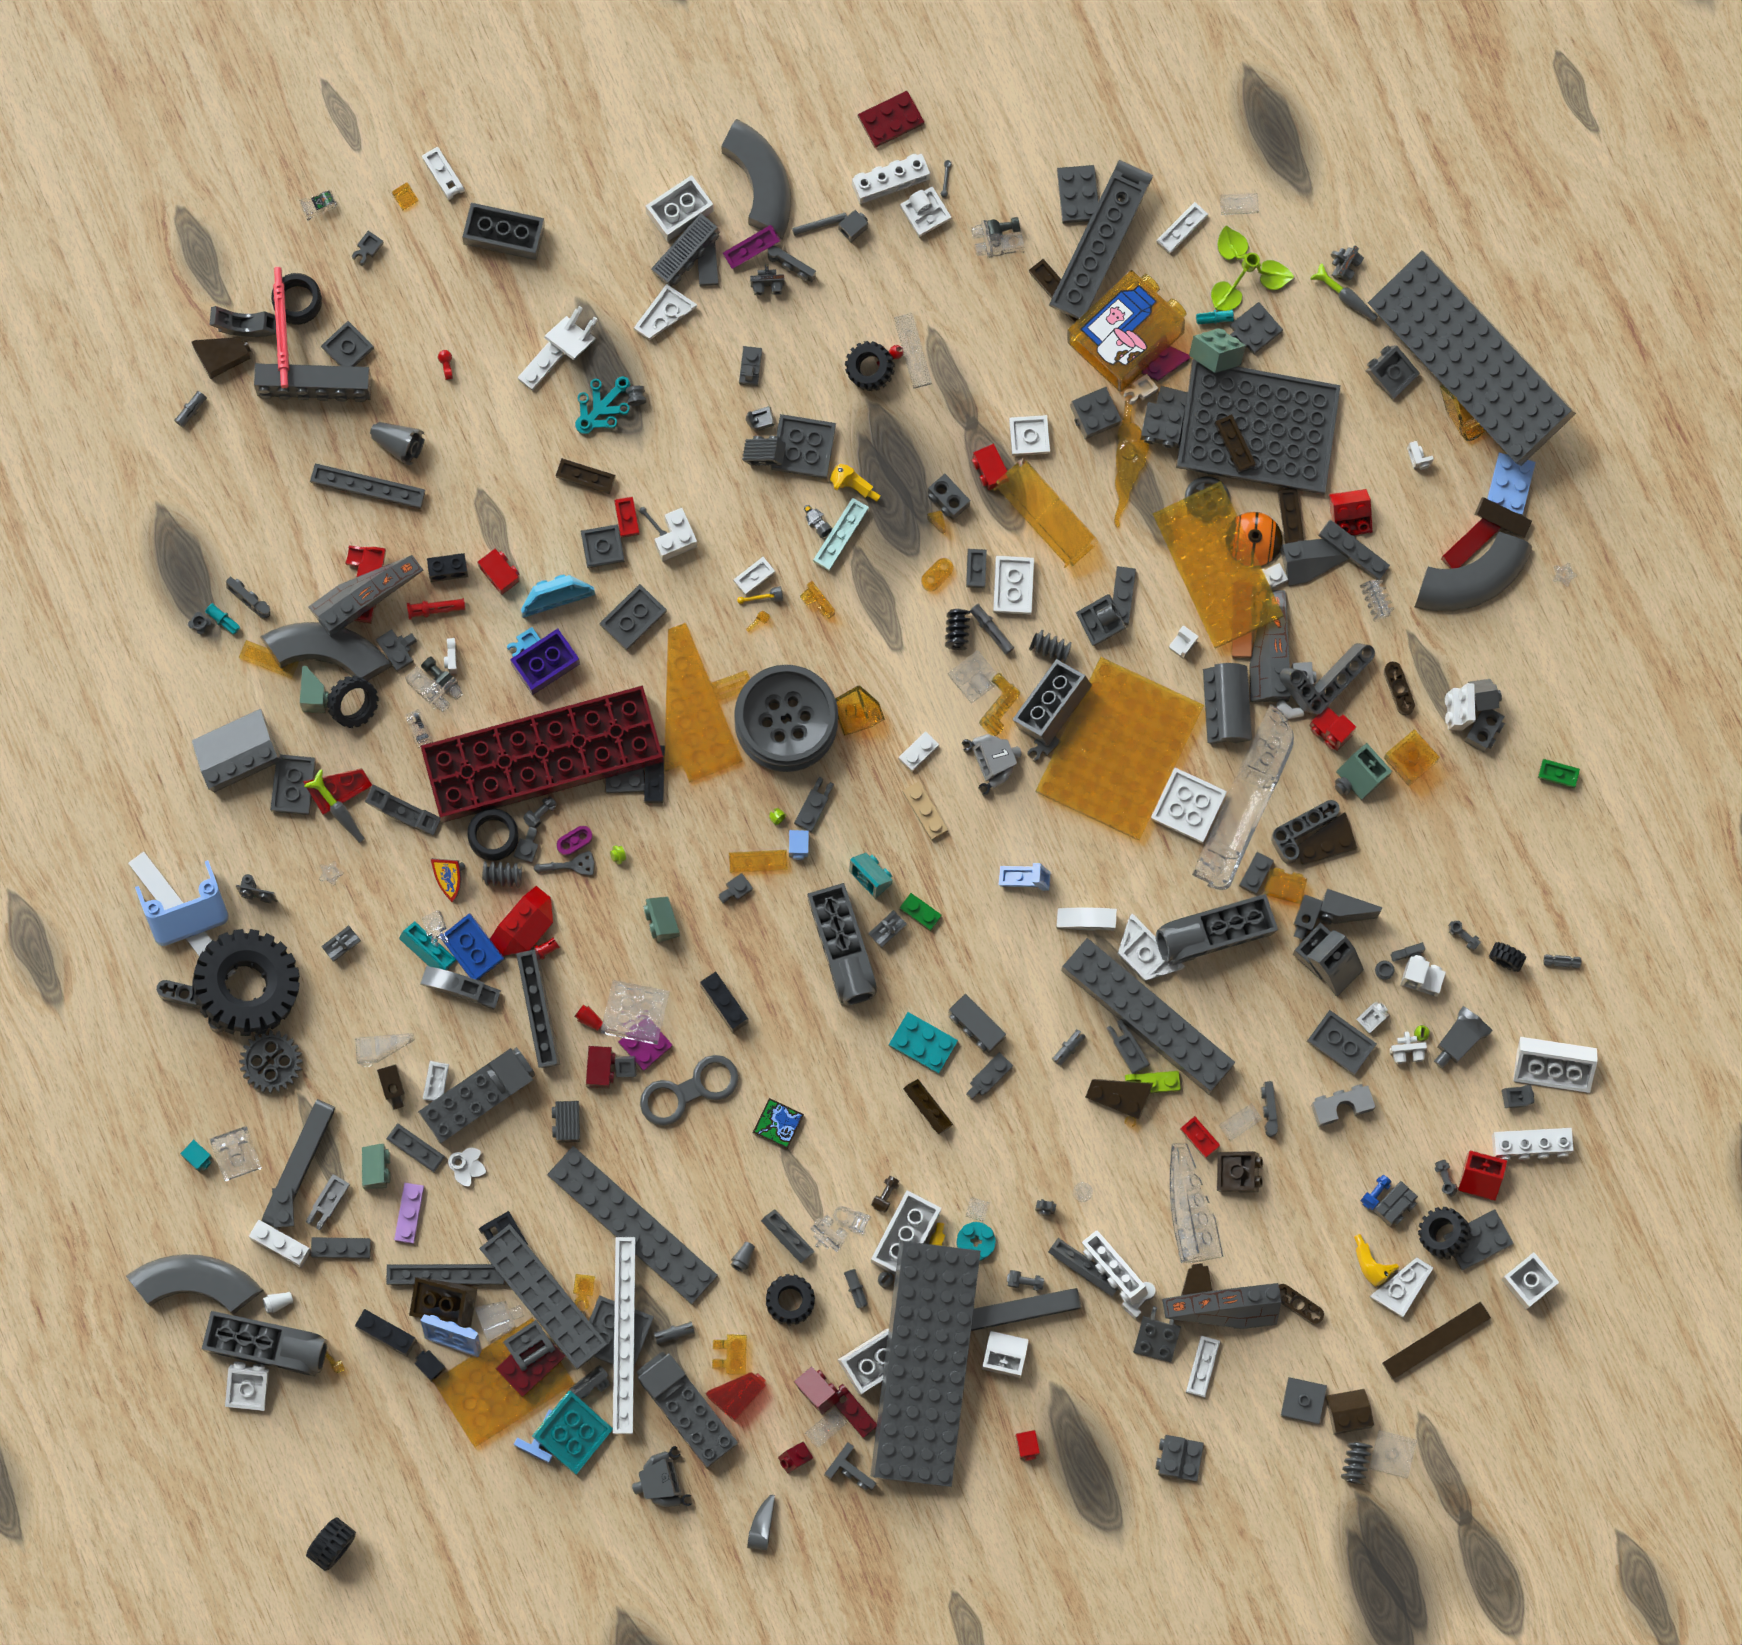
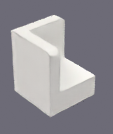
M1183 625L1176 638L1169 645V648L1184 659L1197 642L1199 636Z

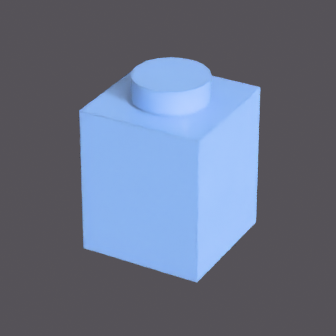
M789 830V857H793L794 860H803L804 857H808L809 831Z

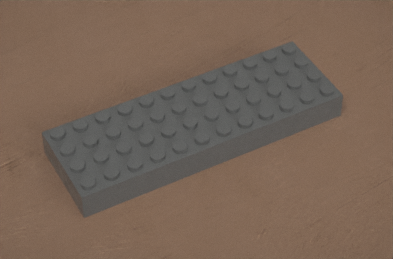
M1421 250L1368 302L1374 311L1518 465L1522 466L1577 414L1424 251Z
M900 1241L871 1477L952 1487L981 1251Z

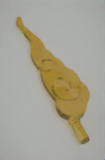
M1129 400L1125 401L1124 419H1122V425L1118 429L1119 444L1116 451L1117 475L1115 477V489L1119 504L1114 517V523L1117 528L1120 526V515L1128 503L1129 492L1132 489L1133 483L1138 478V472L1145 465L1146 455L1149 450V444L1145 443L1144 440H1140L1142 432L1140 427L1132 423V405L1129 404Z

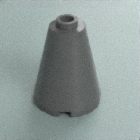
M378 422L370 430L371 438L406 465H411L413 463L411 460L419 457L425 441L422 438L424 432L417 428Z

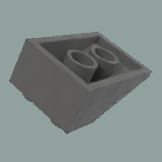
M1327 889L1317 918L1320 919V922L1329 925L1331 923L1337 924L1377 919L1382 907Z

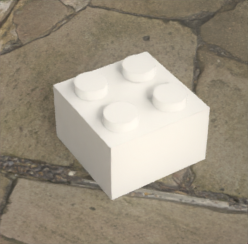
M1534 1252L1501 1279L1526 1310L1559 1283Z

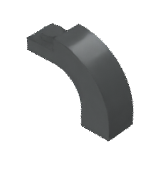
M218 306L211 307L210 326L218 328L219 332L245 337L276 335V318L274 314L266 311L242 314Z

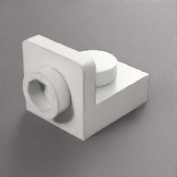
M1417 441L1409 443L1407 450L1413 469L1419 468L1423 470L1429 468L1434 460L1433 456L1422 458L1424 456L1421 446H1418Z
M1280 563L1266 570H1260L1258 580L1262 587L1265 586L1267 590H1271L1287 582L1288 578Z
M1376 1001L1356 1020L1371 1033L1389 1016L1387 1013L1388 1009L1385 1005Z

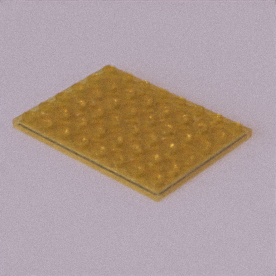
M1100 657L1089 680L1092 686L1075 708L1036 789V793L1140 841L1204 705Z

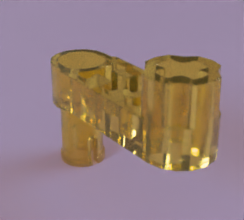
M1001 673L996 674L992 678V682L1002 691V694L979 722L984 730L993 736H997L1004 729L1000 719L1020 695V691L1013 684H1010Z

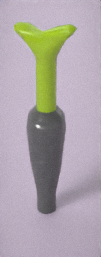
M1319 265L1318 272L1313 274L1310 279L1325 282L1338 293L1343 303L1375 322L1378 316L1372 312L1364 301L1350 288L1340 286L1328 276L1324 265Z
M319 770L314 781L305 784L304 787L318 789L329 803L332 815L360 843L365 839L364 836L360 833L345 805L342 802L336 801L324 786L323 770Z

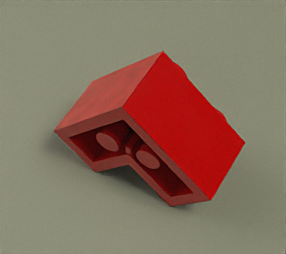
M1329 707L1318 714L1309 725L1314 735L1317 737L1321 736L1325 740L1324 743L1327 747L1336 751L1353 736L1356 730V726L1345 715L1342 714L1339 717Z

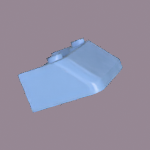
M205 861L210 879L203 881L199 885L201 897L164 910L161 902L157 900L145 902L139 886L135 887L151 932L158 945L166 946L221 926L227 922L228 912L209 861Z

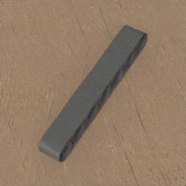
M319 1099L316 1100L276 1186V1188L292 1187L293 1201L336 1108ZM272 1196L263 1214L262 1222L274 1227Z
M1078 1288L975 1308L973 1310L971 1331L1080 1309L1082 1306Z

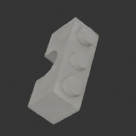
M1360 1084L1352 1087V1090L1348 1092L1340 1090L1334 1092V1096L1326 1098V1095L1315 1098V1102L1311 1104L1318 1127L1337 1122L1339 1118L1336 1108L1340 1104L1349 1105L1353 1109L1355 1116L1373 1111L1375 1105L1369 1086L1363 1087Z

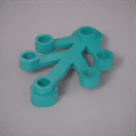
M627 377L617 378L615 387L602 401L600 399L601 381L593 379L590 382V387L593 391V410L589 415L587 411L588 394L585 392L578 394L580 417L577 418L575 427L581 434H588L593 428L608 427L609 429H614L617 426L615 417L609 416L606 420H595L599 415H627L630 412V407L627 403H621L619 406H608L619 393H626V389L630 387V381ZM625 381L626 385L620 386L619 383ZM595 382L599 383V387L597 388L593 387L592 385ZM586 396L587 399L585 401H581L580 397ZM621 407H627V411L625 412L621 411L620 409ZM613 420L615 423L614 425H609L608 421ZM586 421L588 425L583 427L581 423Z

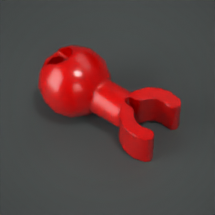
M893 345L889 353L893 359L897 360L902 358L904 350L899 345Z
M442 350L437 358L443 365L445 380L453 379L450 366L452 354L448 350Z

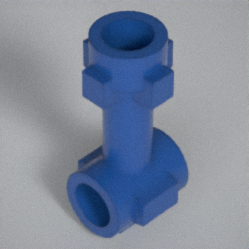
M1385 1175L1376 1180L1378 1185L1371 1194L1367 1192L1360 1200L1367 1209L1370 1208L1373 1211L1379 1203V1200H1377L1378 1196L1384 1188L1388 1190L1391 1186L1392 1181Z

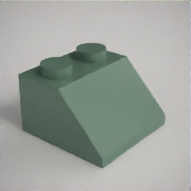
M302 666L300 691L302 711L326 713L329 693L326 692L324 685L308 667Z

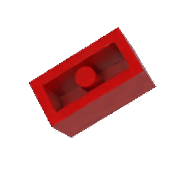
M994 443L973 452L971 462L974 469H978L981 474L979 479L983 487L986 486L989 491L1009 482L1010 476Z
M495 548L481 558L477 564L497 591L503 595L519 583L518 575L520 574L513 565L509 566L506 562L508 559L502 551L498 552Z

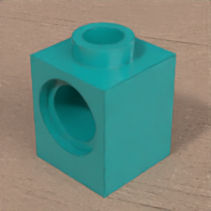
M194 1139L180 1153L198 1172L202 1169L206 1170L212 1163L210 1161L212 1156Z

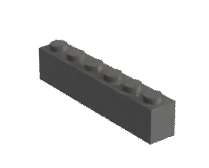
M531 950L516 953L538 1067L542 1069L560 1065L538 951Z

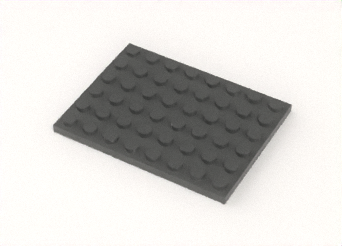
M1193 359L1176 468L1324 495L1326 492L1341 385L1243 367H1233L1214 373ZM1231 414L1256 463L1255 467L1241 473L1237 472L1214 424L1215 421Z

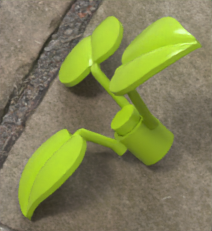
M1227 225L1222 229L1217 243L1220 255L1227 260H1231L1235 256L1237 259L1244 260L1242 261L1243 271L1233 286L1225 281L1218 282L1213 286L1211 299L1216 310H1233L1240 304L1242 293L1235 289V287L1246 272H1253L1257 268L1258 273L1262 274L1260 276L1262 285L1270 290H1278L1294 278L1292 272L1277 261L1266 260L1261 265L1259 263L1260 258L1256 253L1245 254L1248 250V242L1242 234Z

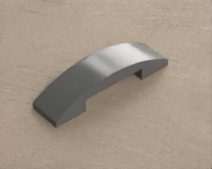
M374 784L365 800V803L380 812L430 835H434L440 822V817L426 810H421Z

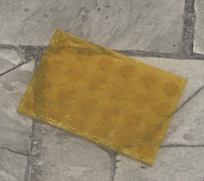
M533 1317L482 1349L479 1357L471 1356L433 1380V1383L474 1448L574 1385L573 1380L560 1362L522 1398L495 1369L511 1354L503 1341L535 1321Z

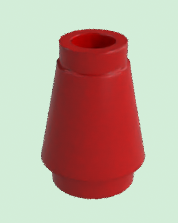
M584 1004L574 1016L578 1019V1022L596 1031L604 1023L589 1006L587 1007Z

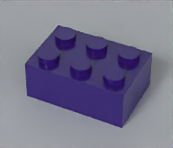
M558 628L510 659L512 667L532 695L580 665L578 656Z

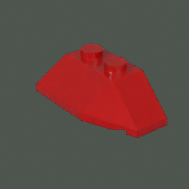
M535 886L518 901L500 922L490 940L502 956L530 951L553 924L551 897L538 886Z

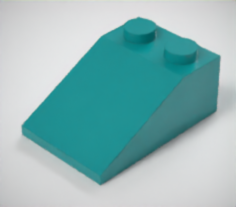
M863 853L850 859L849 872L876 899L892 884V874L886 868L882 869L878 865L879 861L872 854L869 856L867 853Z

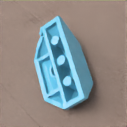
M559 575L554 578L555 580L549 582L547 580L540 581L536 586H533L522 606V617H528L594 596V587L571 575Z

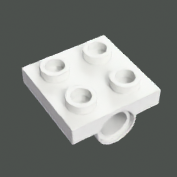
M933 187L925 191L919 190L910 196L909 200L900 204L902 211L918 237L951 220L949 212Z

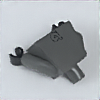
M673 1446L669 1452L664 1451L650 1457L643 1466V1470L639 1472L640 1481L632 1484L633 1492L636 1495L644 1493L645 1499H651L654 1504L663 1507L680 1506V1504L683 1506L692 1505V1503L686 1504L684 1502L685 1497H691L690 1494L679 1497L682 1493L673 1460H677L681 1454L675 1456L671 1452L677 1450L678 1447Z

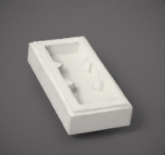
M429 1061L423 1094L424 1100L434 1101L444 1094L449 1064Z

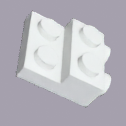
M1467 683L1462 688H1453L1446 694L1445 705L1447 706L1445 721L1448 725V730L1463 731L1475 721L1474 684Z
M234 1362V1365H230L228 1368L225 1407L264 1411L270 1369L265 1368L263 1364H254L253 1367H249L244 1362Z

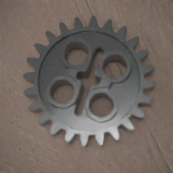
M270 1030L269 1035L266 1036L263 1033L260 1038L255 1034L256 1040L248 1039L250 1046L244 1045L243 1047L246 1052L240 1053L245 1058L239 1060L240 1064L245 1065L240 1068L241 1072H246L243 1078H250L248 1084L255 1083V1090L261 1086L262 1093L265 1092L266 1088L269 1089L270 1094H272L273 1088H276L279 1093L281 1086L287 1090L286 1084L289 1082L293 1085L292 1078H299L296 1071H302L297 1066L303 1063L301 1059H297L302 1056V1053L295 1052L299 1049V1046H292L294 1039L292 1038L287 1041L288 1035L285 1034L281 1037L280 1031L275 1036L273 1031ZM269 1044L276 1045V1050L272 1053L266 1051ZM283 1049L284 1052L278 1055L279 1051ZM287 1057L290 1059V1063L287 1066L280 1065L282 1058ZM255 1058L262 1059V1063L259 1066L252 1065V1062ZM269 1058H270L271 1060L274 1059L275 1064H274V1065H272V1064H269V1065H268L267 1060H268ZM264 1069L261 1074H258L260 1070ZM269 1071L276 1072V1076L272 1080L266 1079V1074Z

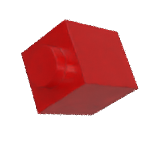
M1036 1431L1017 1433L1015 1438L1020 1459L1024 1458L1025 1461L1036 1459V1456L1040 1454Z

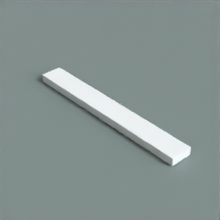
M142 852L128 863L154 898L161 902L164 910L183 904L145 852ZM206 932L186 938L199 956L212 941ZM234 969L227 974L229 975L228 978L236 973Z

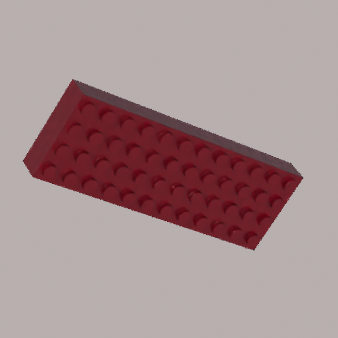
M643 685L420 746L441 823L477 814L486 809L503 807L664 762Z

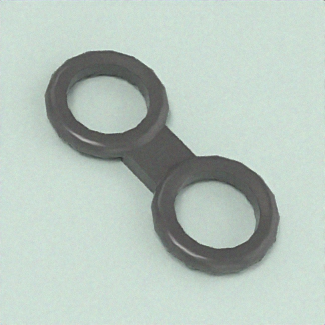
M711 1055L699 1061L693 1070V1078L677 1085L666 1080L653 1082L645 1088L641 1095L640 1107L642 1114L653 1124L666 1126L679 1120L685 1111L686 1103L703 1096L706 1099L716 1101L725 1099L734 1092L738 1085L739 1075L737 1068L728 1058L720 1055ZM719 1063L730 1071V1083L723 1091L710 1092L701 1084V1072L707 1065ZM661 1088L673 1091L678 1098V1108L675 1113L665 1118L655 1116L648 1107V1098L651 1093Z

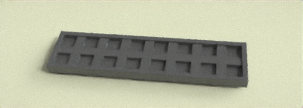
M510 1224L479 1248L577 1370L608 1345Z

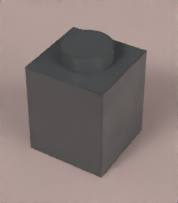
M854 210L839 223L838 230L852 243L868 229V219L863 213H858Z

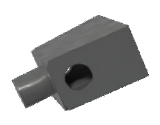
M1308 895L1303 896L1293 924L1297 926L1294 937L1304 940L1307 931L1313 930L1323 902L1322 900ZM1304 915L1309 917L1308 923L1302 921Z

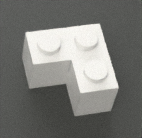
M680 508L665 514V522L670 533L655 538V546L662 562L697 548V540L683 509Z
M1411 956L1406 964L1400 985L1437 997L1446 972L1436 965H1431L1430 967V962L1426 961V958L1422 956Z

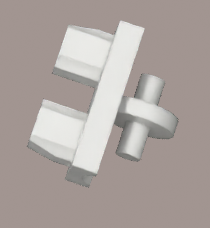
M1408 1031L1404 1032V1037L1397 1038L1398 1044H1404L1391 1046L1390 1055L1393 1054L1395 1064L1406 1063L1405 1053H1412L1413 1062L1424 1061L1425 1050L1427 1049L1426 1042L1410 1044V1042H1417V1036L1410 1037Z

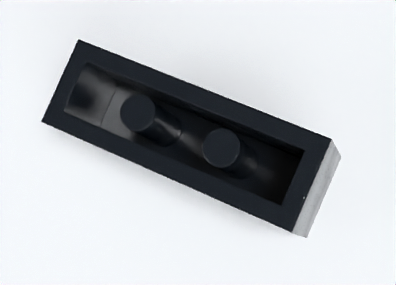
M716 971L700 981V987L732 1033L748 1023V1017Z
M366 1309L363 1310L355 1324L356 1329L408 1357L417 1341L416 1337Z

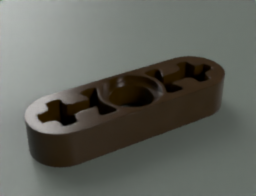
M1389 662L1384 668V676L1396 708L1400 714L1409 715L1413 712L1415 703L1403 670L1399 663ZM1390 667L1397 669L1395 673L1397 679L1391 682L1394 679L1393 674L1388 673ZM1402 684L1405 688L1404 692L1397 693L1394 690V685ZM1406 694L1407 696L1404 698L1406 704H1410L1408 710H1406V708L1401 707L1403 705V700L1401 697L1405 696Z
M1279 1284V1290L1286 1289V1295L1289 1297L1292 1293L1295 1295L1289 1304L1286 1302L1288 1298L1283 1296L1281 1298L1282 1305L1311 1324H1318L1323 1320L1324 1311L1322 1308L1288 1285ZM1295 1299H1301L1304 1302L1302 1309L1294 1308L1293 1301ZM1308 1304L1311 1306L1309 1308L1310 1311L1315 1312L1317 1310L1319 1312V1319H1311L1312 1315L1309 1312H1306V1315L1302 1313L1306 1310Z

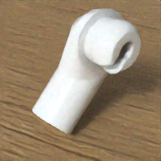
M1284 700L1277 703L1278 713L1286 719L1304 716V711L1301 707L1292 709Z

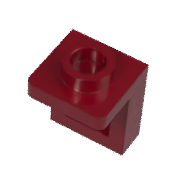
M803 1441L786 1450L778 1459L781 1466L789 1474L801 1465L811 1461L813 1456Z

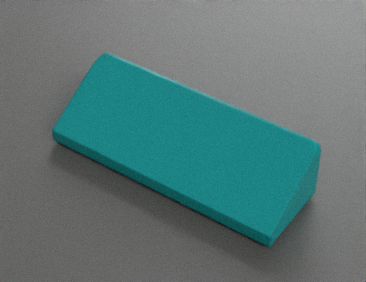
M415 921L402 931L399 939L428 966L448 970L456 962V958Z

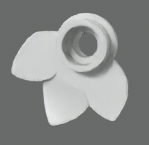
M467 1148L462 1153H453L448 1160L449 1167L454 1171L457 1182L467 1187L471 1184V1177H479L486 1173L483 1164L477 1160L480 1157L481 1151L476 1148ZM457 1159L462 1161V1164L459 1166L455 1165V1160Z

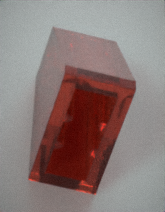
M750 1372L707 1391L706 1397L735 1422L766 1388L764 1383L766 1380L759 1373L755 1375Z

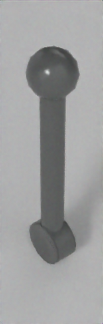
M950 160L944 162L943 191L940 193L942 197H947L948 195L946 190L949 168L951 167Z
M645 507L639 509V512L644 514L658 530L660 536L667 534L646 512L647 509Z

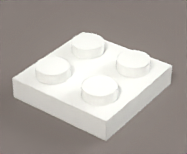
M1047 415L1009 418L1012 456L1050 454Z

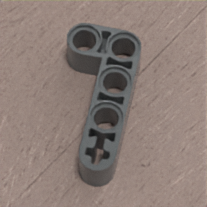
M1328 800L1274 830L1271 841L1283 862L1291 864L1296 861L1299 855V848L1295 840L1337 817L1340 806L1336 801ZM1328 807L1329 809H1334L1333 814L1331 811L1325 813ZM1315 815L1319 821L1312 823L1309 820V816ZM1298 824L1301 826L1302 831L1296 832L1292 826ZM1282 833L1285 836V840L1279 841L1275 835ZM1288 849L1292 850L1295 856L1288 857L1285 851Z
M163 980L158 983L156 990L161 999L198 1009L201 1008L200 1005H196L192 986L169 980ZM166 987H168L170 991H167L166 994H164L162 989H166ZM189 991L190 995L188 998L182 999L180 998L181 992ZM208 1017V1024L212 1031L220 1033L225 1030L223 1026L219 1028L213 1026L210 1023L211 1018Z

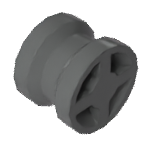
M631 386L626 389V394L629 395L628 405L638 406L646 403V397L643 394L645 392L644 386Z

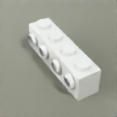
M912 154L905 160H895L886 167L882 168V166L872 169V172L866 174L862 172L852 178V186L859 204H863L930 180V172L923 155Z
M1572 1128L1504 1131L1492 1134L1493 1156L1504 1160H1511V1157L1526 1160L1530 1159V1156H1538V1159L1549 1158V1155H1557L1558 1158L1568 1157L1574 1151Z
M1095 1231L1082 1242L1085 1249L1083 1251L1084 1255L1088 1260L1091 1261L1093 1259L1095 1261L1096 1269L1102 1275L1105 1273L1108 1276L1107 1281L1114 1289L1117 1287L1121 1293L1119 1295L1126 1303L1129 1301L1134 1306L1148 1295L1146 1286L1098 1231Z

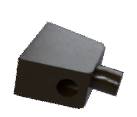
M397 1065L378 1069L377 1072L385 1099H390L393 1110L404 1107L401 1095H404L405 1092ZM392 1084L396 1085L397 1091L395 1093L390 1092L389 1086Z

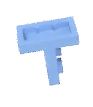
M1033 863V867L1000 866L999 885L1001 887H1038L1042 891H1049L1051 872L1041 863Z
M549 1409V1411H548V1413H547L545 1419H546V1418L548 1417V1415L552 1412V1410ZM519 1438L514 1443L515 1447L550 1464L553 1458L551 1454L540 1449L542 1445L535 1439L532 1444Z

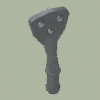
M587 851L579 854L569 862L536 864L534 871L541 873L564 868L572 869L582 875L591 876L594 874L595 863L592 853Z

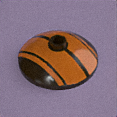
M1247 512L1236 517L1229 525L1226 532V547L1231 557L1241 565L1254 568L1262 567L1271 563L1278 556L1282 547V533L1278 524L1268 515L1260 512ZM1255 533L1259 537L1257 539H1254L1252 537V534Z

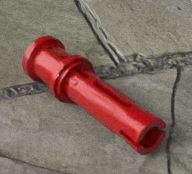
M464 598L428 603V601L417 604L407 603L409 620H412V617L420 616L427 618L430 616L429 614L465 610Z

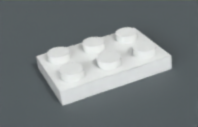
M996 556L993 613L1031 615L1034 558Z

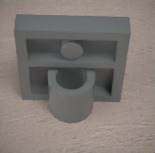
M1110 594L1076 612L1092 646H1096L1127 628Z

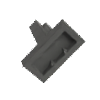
M847 1442L824 1476L831 1480L839 1468H841V1473L849 1479L853 1477L859 1481L857 1485L863 1490L867 1491L869 1489L872 1491L876 1486V1482L846 1461L854 1449V1446Z

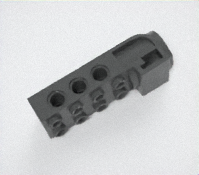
M841 883L808 893V903L840 1004L844 1003L850 1006L872 999L877 993L876 981L845 884Z
M1263 894L1168 922L1157 930L1155 939L1162 959L1166 962L1168 961L1169 966L1194 960L1202 955L1271 936L1278 931V927L1267 895Z
M517 1047L513 1050L510 1048L419 1110L418 1113L438 1142L442 1143L531 1082L535 1073Z
M211 1311L202 1350L207 1353L282 1368L315 1377L316 1372L320 1373L323 1368L328 1345L327 1339L316 1333Z
M664 1352L659 1353L636 1372L639 1376V1382L706 1469L738 1444L670 1353L667 1355Z

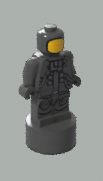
M805 505L804 511L807 513L806 520L808 525L811 526L812 524L816 527V533L820 538L829 535L833 528L829 523L823 521L822 516L824 514L818 509H812L810 505Z

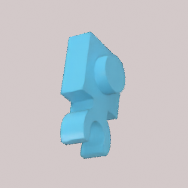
M533 627L516 637L517 643L508 644L507 649H517L516 653L512 654V657L541 639Z

